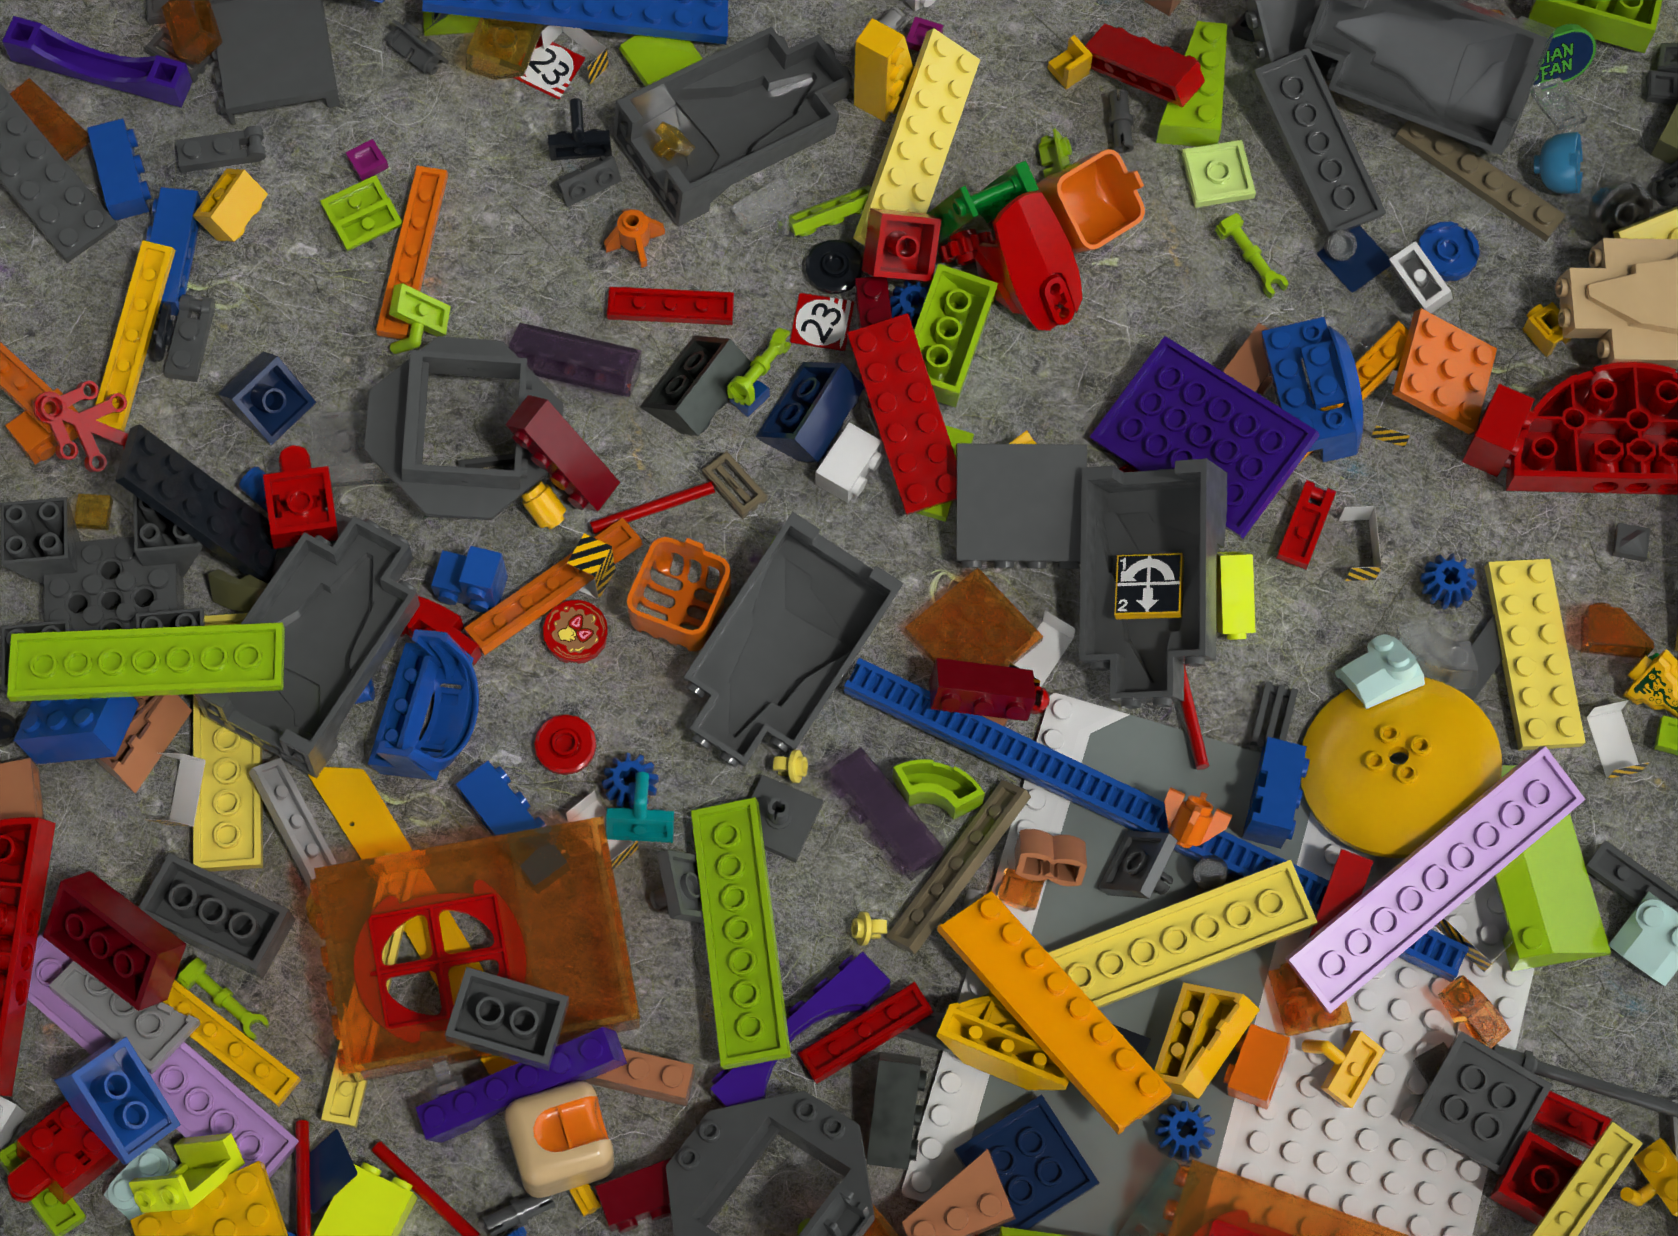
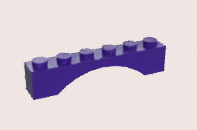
M13 16L2 40L11 61L181 108L193 83L186 63L158 55L127 57L102 52L75 42L41 23Z
M863 951L857 957L853 954L840 964L838 967L840 972L831 980L828 977L824 978L813 989L814 996L806 1003L800 1000L789 1010L788 1015L790 1017L787 1019L789 1044L810 1026L828 1017L848 1012L866 1011L890 989V979ZM778 1060L732 1068L730 1071L723 1069L711 1081L713 1084L710 1088L711 1096L722 1108L765 1099L767 1084L773 1067Z
M601 1027L557 1046L549 1071L519 1062L415 1108L425 1139L443 1143L473 1130L484 1121L506 1110L508 1105L518 1098L573 1081H583L597 1077L627 1064L616 1031Z

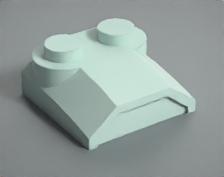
M1386 634L1372 639L1367 645V653L1335 671L1336 677L1340 678L1363 703L1365 709L1425 685L1424 674L1415 656L1397 638Z
M1648 891L1611 940L1609 946L1647 975L1666 986L1678 970V912Z
M154 1144L133 1159L113 1179L104 1196L131 1220L144 1213L141 1212L134 1200L129 1182L134 1178L168 1175L178 1165Z

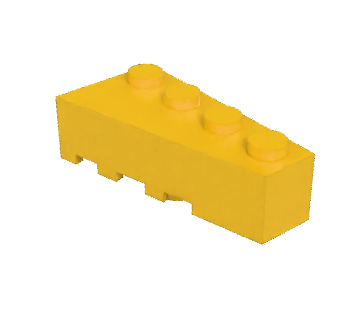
M873 18L855 43L854 106L885 122L891 113L896 114L899 110L914 67L905 36Z

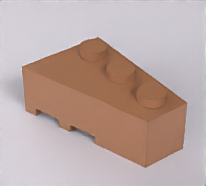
M987 1149L902 1221L907 1236H975L1016 1219L989 1150Z

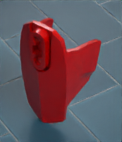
M1029 191L1013 199L999 212L993 221L996 239L992 241V244L982 242L978 245L975 261L978 277L998 283L994 299L1011 312L1024 315L1037 330L1051 331L1058 324L1065 325L1069 323L1074 313H1077L1083 299L1082 285L1074 253L1056 215L1042 192Z

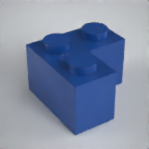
M470 546L467 556L442 550L431 584L434 596L440 602L448 605H456V603L466 604L472 610L486 613L500 603L508 579L503 555L499 552Z

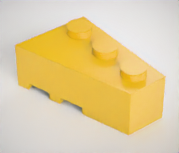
M1183 982L1154 1071L1172 1089V1094L1199 1099L1260 1009L1244 994Z

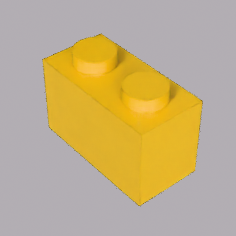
M226 168L193 217L216 240L235 242L245 232V226L252 216L260 211L262 202L268 193L245 169Z

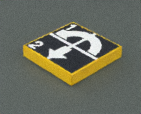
M1183 554L1117 555L1115 618H1182Z

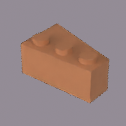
M179 695L134 697L138 701L139 706L116 756L95 759L108 773L135 794L162 756V754L158 753H164L192 712Z

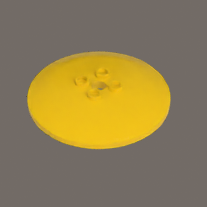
M1424 677L1425 685L1368 709H1365L1363 703L1350 689L1337 695L1322 708L1308 728L1302 743L1303 746H1307L1305 758L1310 759L1306 777H1301L1300 782L1305 800L1312 814L1324 829L1345 845L1358 851L1379 857L1406 858L1502 778V754L1497 734L1482 709L1464 693L1443 682ZM1402 752L1409 758L1403 764H1394L1390 761V757L1395 753Z

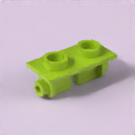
M1056 128L1053 129V138L1051 136H1044L1040 139L1038 145L1042 165L1045 167L1053 164V167L1043 170L1044 178L1072 165L1068 156L1072 154L1070 142L1067 137L1063 138Z

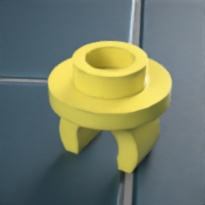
M792 750L790 757H774L773 771H778L779 776H789L792 783H800L802 777L807 775L808 761L806 757H803L800 750Z
M860 912L857 918H854L852 921V937L857 940L860 946H866L870 939H880L881 934H887V920H871L868 912Z

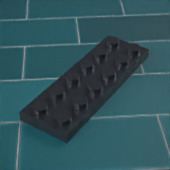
M138 424L130 428L115 481L246 576L250 574L268 583L277 549L273 548L269 520L142 425Z

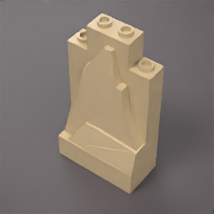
M1603 238L1591 248L1589 253V265L1591 268H1569L1558 277L1555 291L1557 297H1560L1561 309L1558 314V323L1562 328L1563 338L1599 339L1597 354L1601 358L1602 365L1617 362H1644L1678 369V239Z

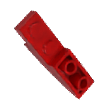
M418 596L420 606L400 636L403 637L407 634L412 638L415 629L446 632L462 649L474 658L472 664L475 665L481 658L482 653L479 644L461 633L464 629L461 616L436 602Z

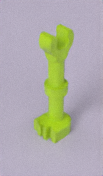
M1239 213L1232 214L1220 221L1215 231L1221 240L1229 236L1233 237L1243 251L1242 257L1246 262H1251L1261 276L1264 284V294L1271 299L1275 294L1271 284H1278L1284 291L1289 285L1288 280L1285 276L1277 274L1274 270L1270 269L1260 255L1262 251L1259 246L1253 245L1241 228L1244 224L1242 217Z
M780 327L775 330L768 348L761 356H756L750 364L751 368L744 376H735L728 384V398H734L736 403L740 402L741 405L746 403L748 406L755 401L753 384L760 376H764L770 370V364L777 355L785 354L790 349L791 343L786 342L787 337L790 335L789 330Z
M199 957L191 961L178 975L177 981L187 990L197 983L214 998L213 1003L218 1008L224 1007L243 1025L245 1035L255 1042L258 1038L251 1031V1026L254 1023H261L264 1027L268 1028L270 1024L267 1018L261 1014H252L232 997L233 992L229 988L223 989L206 974L207 964Z

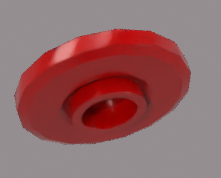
M567 714L555 716L546 721L537 732L534 743L536 756L543 767L552 773L561 775L578 773L586 768L594 758L597 747L595 733L590 725L577 716Z

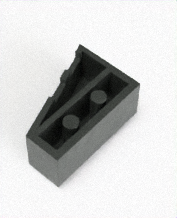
M880 1052L867 1165L908 1170L909 1160L916 1161L918 1140L912 1139L913 1126H920L923 1107V1105H916L917 1092L925 1091L927 1071L920 1070L921 1057Z

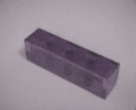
M521 322L509 343V348L519 358H527V367L533 370V373L538 377L630 397L640 375L642 350Z
M862 747L829 770V788L838 799L844 798L851 806L849 812L859 825L864 823L871 831L869 836L879 850L886 849L892 857L890 863L899 875L903 876L906 874L912 881L943 857V846Z

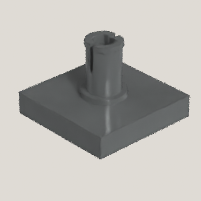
M762 775L752 798L756 797L759 802L764 849L796 863L822 808L823 800Z
M1127 831L1099 889L1111 896L1147 899L1150 898L1153 890L1160 895L1165 894L1170 889V886L1164 883V881L1172 884L1173 878L1163 870L1178 840L1170 833Z
M668 849L657 853L664 887L651 891L650 900L653 907L660 910L668 907L671 919L704 924L696 855Z

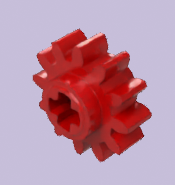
M967 229L949 237L950 242L940 246L938 249L942 263H950L956 260L958 266H963L976 262L978 245L982 242L992 244L993 237L991 231L977 234L976 229Z

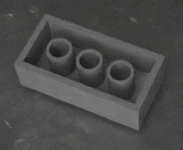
M171 853L167 856L139 906L141 910L183 942L261 979L266 975L296 920L289 909Z

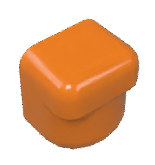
M1111 149L1089 154L1064 170L1053 173L1037 183L1038 191L1042 192L1052 208L1074 254L1102 247L1139 224L1145 215V207L1137 189L1144 186L1138 171L1128 172L1121 156Z

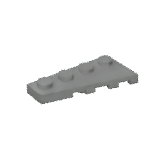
M75 961L49 985L50 990L108 1039L114 1041L127 1037L150 1074H153L200 1026L199 1019L191 1015L186 1016L163 1002L140 1011L136 1010Z

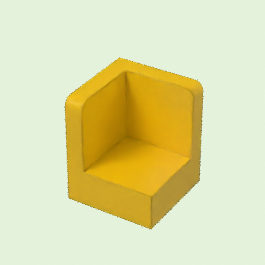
M1073 35L1068 40L1067 50L1049 61L1047 69L1065 89H1068L1090 74L1093 55L1076 35Z

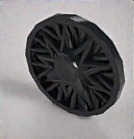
M827 240L819 243L810 251L806 259V274L809 281L818 290L829 294H840L851 290L855 286V278L862 277L863 259L860 252L852 244L842 240Z
M167 302L163 303L160 318H157L158 326L153 330V334L156 335L153 340L156 342V361L163 360L166 347L170 345L172 337L171 303Z

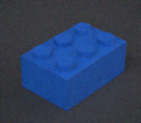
M134 697L32 701L20 724L14 741L36 764L115 757L139 703Z

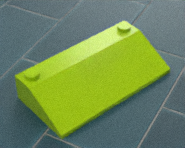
M1502 765V777L1517 765ZM1569 813L1494 876L1509 928L1502 941L1504 948H1507L1505 952L1511 972L1611 954Z

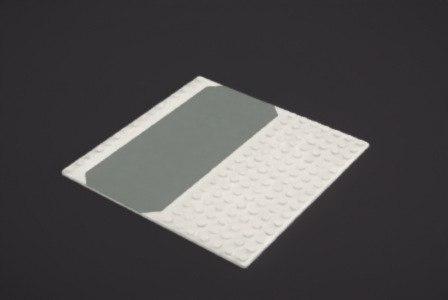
M1059 693L1050 695V702L1046 707L1036 742L1164 802L1170 787L1186 794L1183 801H1187L1190 795L1199 797L1201 792L1208 794L1206 801L1213 805L1211 812L1213 816L1216 809L1232 815L1228 827L1224 831L1242 839L1261 753L1202 736L1209 767L1197 770L1187 731ZM1026 779L1024 780L1022 788L1027 790L1031 798L1011 824L991 891L1048 953L1194 897L1200 877L1204 875L1201 871V863L1173 850L1163 870L1173 878L1172 884L1164 881V883L1170 886V889L1165 894L1160 895L1153 890L1149 899L1105 894L1099 889V886L1126 832L1133 830ZM1303 793L1299 808L1295 809L1294 820H1296L1293 837L1291 840L1286 839L1281 849L1245 840L1287 861L1291 860L1293 864L1327 880H1330L1341 849L1373 860L1374 862L1362 894L1405 859L1374 856L1345 845L1326 831L1317 821ZM1037 829L1047 832L1052 836L1071 835L1085 841L1087 868L1082 885L1062 886L1049 879L1035 881L1017 875L1015 873V846L1020 830ZM1223 873L1216 878L1208 877L1212 881H1221L1220 884L1223 885L1236 881ZM1493 877L1445 917L1454 928L1491 962L1505 950L1502 939L1509 930L1495 878ZM1205 887L1203 893L1210 891L1211 889ZM1435 926L1432 928V930H1434V931H1436V932H1438V933L1443 934V933H1442L1438 928H1436ZM1310 927L1101 1007L1099 1010L1113 1025L1151 1038L1142 1057L1153 1070L1155 1069L1183 982L1244 994L1260 1009L1250 1025L1254 1024L1290 1037L1291 1041L1289 1053L1267 1110L1228 1095V1084L1223 1083L1229 1064L1235 1065L1240 1054L1235 1051V1045L1199 1099L1171 1093L1168 1099L1141 1119L1135 1120L1119 1135L1096 1109L1084 1099V1096L1070 1080L1066 1090H1026L966 1065L955 1054L943 1051L916 1139L918 1140L916 1161L910 1160L902 1186V1194L907 1198L925 1203L965 1169L954 1153V1149L1042 1094L1099 1181V1185L1030 1228L1029 1230L1068 1236H1191L1198 1228L1216 1216L1240 1209L1248 1213L1249 1223L1275 1228L1293 1236H1472L1488 1168L1408 1121L1458 1031L1464 1032L1491 1049L1496 1043L1499 1046L1516 1050L1534 968L1511 972L1506 952H1504L1483 972L1465 955L1459 968V973L1451 983L1397 957L1333 1012L1327 1013L1285 960L1288 955L1308 940L1312 929ZM968 967L958 1003L989 995L990 990L970 967ZM1250 1025L1246 1029L1245 1033H1248ZM1353 1030L1362 1031L1385 1050L1353 1108L1342 1106L1321 1089L1334 1062L1324 1054L1305 1053L1302 1050V1042L1304 1040H1326L1342 1051ZM1182 1101L1188 1102L1190 1112H1192L1196 1105H1200L1201 1111L1198 1116L1201 1118L1205 1115H1210L1211 1117L1210 1122L1204 1125V1127L1215 1129L1213 1136L1206 1137L1212 1143L1211 1147L1208 1150L1201 1148L1202 1156L1199 1159L1194 1158L1189 1151L1187 1162L1181 1161L1179 1151H1177L1173 1158H1169L1168 1152L1171 1147L1168 1145L1164 1148H1159L1158 1146L1159 1141L1165 1138V1136H1158L1154 1133L1156 1127L1163 1126L1157 1120L1161 1113L1169 1115L1167 1107L1170 1104L1176 1106L1180 1112ZM1184 1125L1179 1135L1185 1138L1190 1128Z

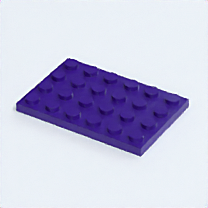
M1164 336L1090 435V439L1137 471L1175 469V461L1207 458L1227 472L1226 529L1244 539L1320 435L1314 428Z

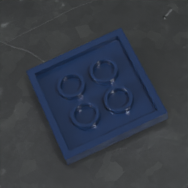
M1042 1094L954 1149V1153L964 1168L987 1149L989 1150L1016 1218L1002 1224V1227L1029 1230L1099 1185V1181Z

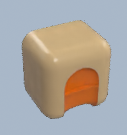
M573 1081L518 1098L506 1108L504 1117L511 1147L523 1187L532 1197L543 1198L589 1184L609 1176L613 1171L614 1153L612 1141L608 1138L597 1093L588 1082Z

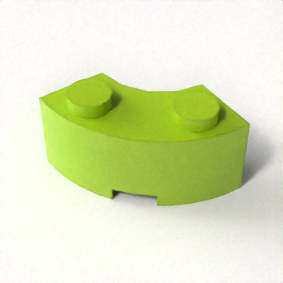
M920 759L904 762L893 767L892 779L908 807L920 803L934 804L944 809L954 820L983 805L985 793L970 775L956 766L953 768L934 762V760Z

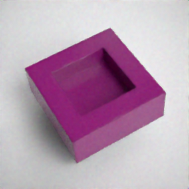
M915 16L906 38L908 49L920 52L927 31L935 28L940 33H943L944 25Z
M373 139L346 152L348 161L361 181L389 168L387 160Z

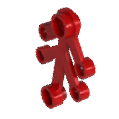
M93 381L80 382L76 389L61 396L51 391L39 394L33 402V412L40 422L49 424L57 441L55 453L59 459L72 460L78 454V447L75 442L70 441L63 421L73 425L86 454L84 460L85 468L90 472L103 471L107 466V459L100 453L92 434L123 446V449L125 448L128 438L127 433L96 421V419L107 414L124 411L127 407V400L123 394H110L105 398L104 402L79 413L67 407L80 400L88 401L95 399L99 389ZM85 385L91 389L90 396L84 394L83 389ZM114 397L119 400V407L117 409L112 405ZM46 402L52 407L50 414L45 412L44 405ZM65 445L70 447L71 452L69 456L63 453ZM94 457L98 458L99 460L98 468H95L92 465V459Z

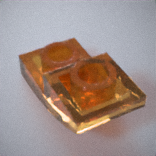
M1464 975L1458 976L1438 994L1455 1023L1464 1022L1472 1037L1489 1048L1495 1046L1511 1031L1493 1004Z

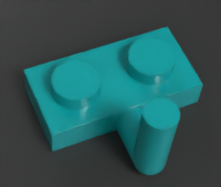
M638 772L636 774L634 809L607 808L606 839L673 843L674 811L647 810L648 773Z

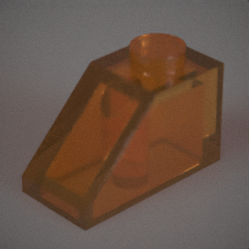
M1599 602L1589 605L1581 616L1580 652L1642 659L1645 655L1648 656L1654 649V641L1622 608L1612 607L1608 603Z

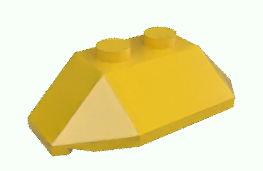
M994 995L974 998L962 1003L949 1004L936 1036L964 1064L1026 1090H1066L1069 1079Z

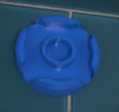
M1451 221L1438 222L1429 226L1423 232L1418 242L1419 247L1444 281H1457L1468 276L1475 268L1480 254L1479 244L1474 234L1469 229H1463L1457 223Z

